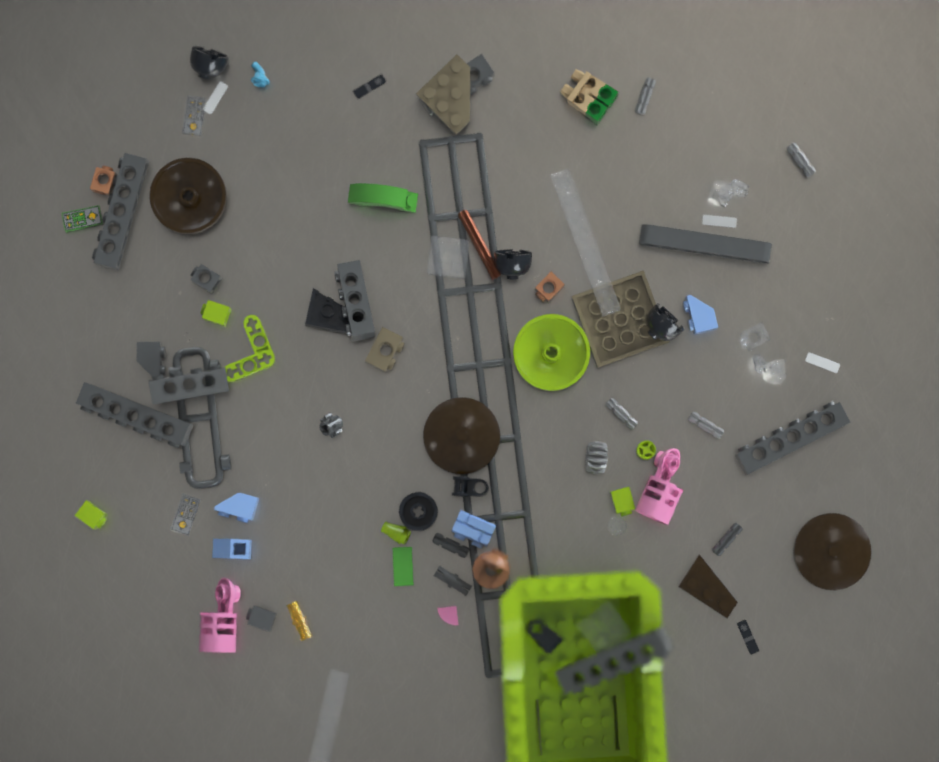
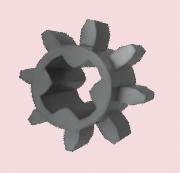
M329 413L320 419L319 428L325 436L330 435L331 438H334L343 431L341 429L343 421L338 415L332 416V413Z

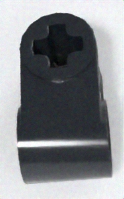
M453 476L455 481L452 496L484 497L489 491V485L483 479ZM476 484H485V491L477 493L475 491Z
M533 619L526 624L527 634L548 655H551L563 642V639L542 620ZM533 624H534V625H538V624H539V626H538V629L540 630L539 632H533V630H534V627L532 626Z

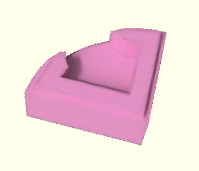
M456 606L437 608L440 617L446 623L458 625Z

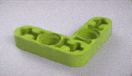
M248 315L243 322L255 354L225 366L226 374L229 368L232 371L237 370L236 365L240 364V369L243 372V375H240V372L234 373V378L227 376L228 382H235L270 368L275 363V356L262 323L255 315ZM249 320L257 321L255 324L256 330L261 329L262 332L251 336L250 333L254 332L251 326L247 327V324L250 323ZM257 336H262L265 339V343L260 347L254 344V339ZM264 354L272 357L269 359V364L265 362L259 363L261 365L260 368H258L254 360L255 357H257L258 361L262 360ZM252 361L254 363L253 370L245 371L243 368L244 363Z

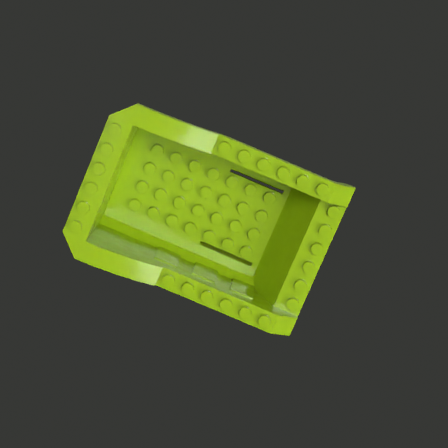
M639 571L518 578L500 599L502 687L507 762H667L662 659L658 660L657 657L651 659L652 662L643 667L640 664L636 665L634 670L626 674L621 671L617 673V677L608 681L604 678L596 686H584V690L576 694L572 692L565 694L555 673L563 666L661 627L660 590ZM530 620H542L563 639V642L551 655L544 652L537 642L527 634L526 624ZM534 624L532 625V626L534 627L533 632H539V631H540V630L538 629L539 624H538V625H534ZM646 644L647 650L652 652V647ZM629 651L630 657L635 659L634 653ZM612 658V662L618 666L617 660ZM595 665V669L601 672L600 667ZM578 672L579 677L584 679L583 674ZM537 700H538V704H539V720H540V737H541V754H542V755H538V754H540V743H539V726H538Z

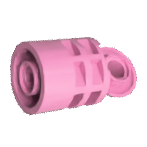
M675 448L657 453L654 465L658 469L654 476L650 475L635 509L636 512L665 525L669 524L679 498L684 491L678 488L677 485L669 482L680 465V452Z
M221 578L215 590L218 613L200 612L199 652H236L237 613H233V602L239 601L240 588L229 579Z

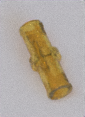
M298 601L286 605L293 619L292 624L296 626L301 641L312 637L313 635L306 623L307 618L303 616Z

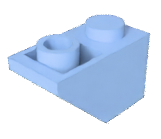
M687 295L685 297L686 301H683L685 312H689L688 326L690 331L693 330L694 335L716 330L718 324L714 309L692 295Z
M237 493L216 505L214 510L219 511V516L229 518L230 515L237 516L236 520L248 523V519L252 521L254 519L259 498Z
M213 539L212 558L251 560L252 540Z

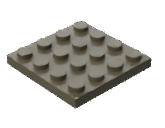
M644 270L572 296L597 368L670 343V341H663L659 338L655 340L648 333L650 329L646 324V318L649 311L656 305Z

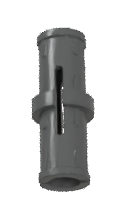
M441 566L438 567L433 575L447 583L449 588L453 587L465 596H467L472 588V585L458 578L459 575L456 573L454 575Z

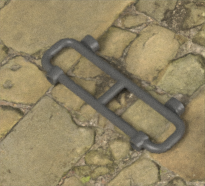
M201 347L181 349L173 357V367H169V377L173 372L182 371L180 360L183 356L200 355L203 359L204 370H210L209 366L219 365V360H210L209 353ZM210 375L205 376V384L208 386L213 383V378ZM214 394L207 395L208 413L186 415L184 399L177 400L178 417L180 420L187 423L210 420L216 472L215 478L196 481L193 478L189 438L186 445L182 446L184 462L179 463L180 473H185L187 483L196 489L217 486L223 478V470H231L230 455H221Z

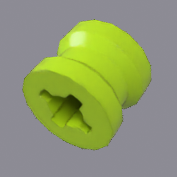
M648 440L642 441L636 448V454L642 460H649L656 453L655 444Z

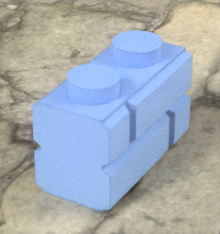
M460 510L451 532L455 533L453 537L462 541L465 538L472 540L471 545L482 549L483 546L487 547L496 525Z

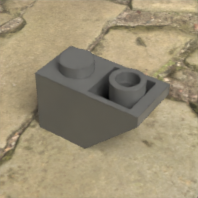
M137 342V362L151 376L163 374L165 377V366H162V358H165V347H162V343Z

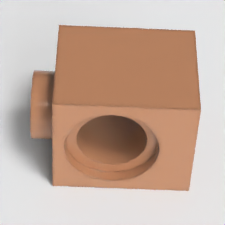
M108 166L96 167L90 186L92 192L109 196L110 193L112 194L114 188L113 180L115 175H117L113 168ZM102 176L109 177L106 184H100Z
M551 271L535 287V295L542 302L546 300L549 303L564 288L565 284ZM551 284L554 290L551 293H546L543 290V286Z

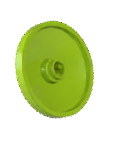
M545 314L530 320L519 331L514 343L513 357L519 374L527 383L541 390L558 391L572 386L582 377L589 364L590 345L585 332L575 321L558 314Z

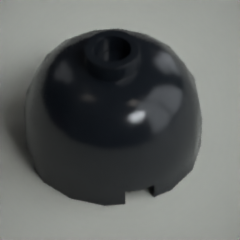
M193 46L190 54V64L193 70L199 73V77L209 79L210 76L216 77L225 70L229 57L213 49L204 50V47Z
M513 249L496 250L494 252L495 267L502 275H506L507 279L516 280L518 276L524 275L529 271L532 263V252L521 249L519 251H513Z
M657 303L649 311L646 318V324L650 329L648 333L655 340L657 338L663 341L673 340L684 331V327L682 325L678 327L676 324L678 319L664 306L659 308L660 304Z

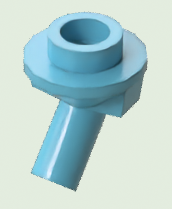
M253 62L251 67L255 71V75L251 78V82L256 87H265L270 81L265 76L262 67L257 62Z

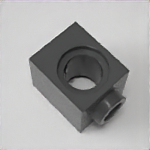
M202 264L199 267L196 266L190 275L192 276L191 281L210 294L214 292L222 280L220 275ZM204 273L210 275V279L206 283L200 282V277Z
M253 606V609L249 608L246 616L247 624L271 632L277 613Z

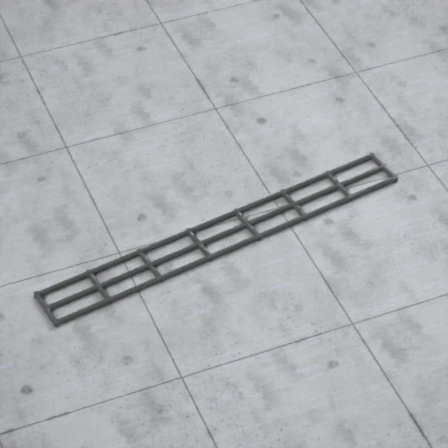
M478 132L476 134L422 139L419 141L450 398H458L455 372L476 369L480 402L488 407L483 368L505 367L513 434L501 435L500 443L514 442L522 510L501 512L494 456L488 464L494 514L476 517L487 522L495 521L498 550L506 555L503 520L524 518L531 577H539L501 276L493 279L494 283L473 285L467 233L458 216V213L464 209L455 144L476 141L484 208L467 211L471 217H486L490 254L494 260L497 243L483 134ZM448 144L456 212L435 214L427 147ZM457 219L465 287L445 289L436 222ZM495 291L503 358L482 361L474 293ZM467 294L475 362L454 364L446 296ZM460 474V476L468 477V474ZM471 496L463 497L464 511L473 515ZM468 539L473 575V566L478 558L477 547L471 545L472 540ZM473 576L486 678L502 677V669L492 670L484 600L500 599L511 588L510 576L503 584L502 591L482 593V586L476 582Z

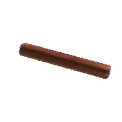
M467 210L459 212L458 216L492 279L500 277L501 273L495 267V262Z

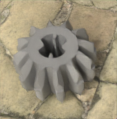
M595 441L589 442L587 445L585 460L587 472L592 474L605 472L608 456L606 443Z

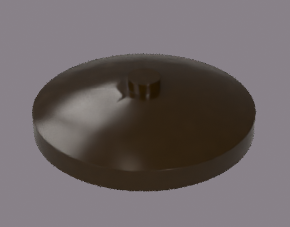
M180 158L169 162L158 171L151 183L149 198L153 213L166 228L180 234H196L209 229L219 220L225 209L227 193L223 179L213 166L196 158Z
M458 397L442 402L430 413L424 426L423 440L426 452L438 467L453 474L463 475L477 472L490 463L499 447L500 429L496 417L487 406L475 399Z
M838 513L822 514L809 520L798 532L793 548L794 561L800 574L810 584L824 590H841L854 585L866 573L871 560V544L863 527L854 519Z

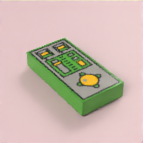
M99 205L62 213L65 232L103 225Z

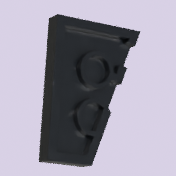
M313 288L305 326L347 334L345 325L348 324V319L344 318L342 313V307L344 306ZM355 316L353 320L355 322H361L363 318L360 316Z

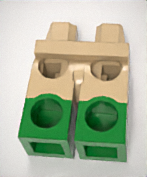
M576 69L570 77L571 80L577 83L576 87L573 89L568 84H565L560 93L567 99L569 105L598 125L606 114L607 109L609 110L618 97L619 92L589 72L583 73Z

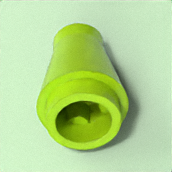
M386 521L381 528V532L398 544L402 543L405 545L411 534V530L406 526Z

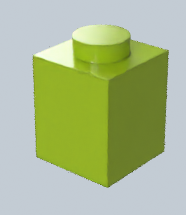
M208 300L207 304H203L200 314L203 315V320L226 327L231 308Z
M630 487L610 492L615 513L621 514V517L632 514L631 510L636 508Z
M88 500L83 503L74 515L94 530L101 528L107 521L105 518L107 514Z

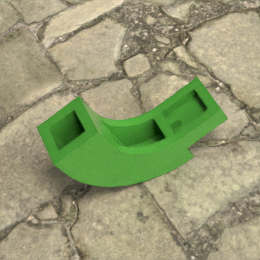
M355 183L350 184L348 203L359 206L389 207L414 213L416 212L418 194L409 192L408 189L394 186Z

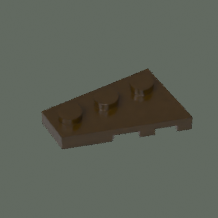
M699 554L678 587L728 619L738 602Z

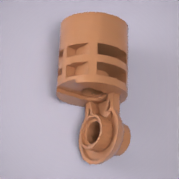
M494 548L491 552L481 554L473 566V576L476 582L488 589L502 586L510 573V566L507 561L509 556ZM486 567L495 571L496 574L493 576L488 575Z

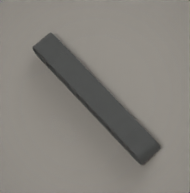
M648 224L641 226L639 244L644 246L757 263H769L772 248L771 243Z

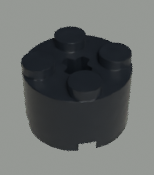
M414 492L402 500L399 507V516L402 523L410 530L425 531L436 522L438 508L431 496L423 492ZM422 507L421 510L424 514L416 517V513L413 510Z

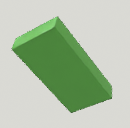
M412 547L393 548L394 586L414 585Z

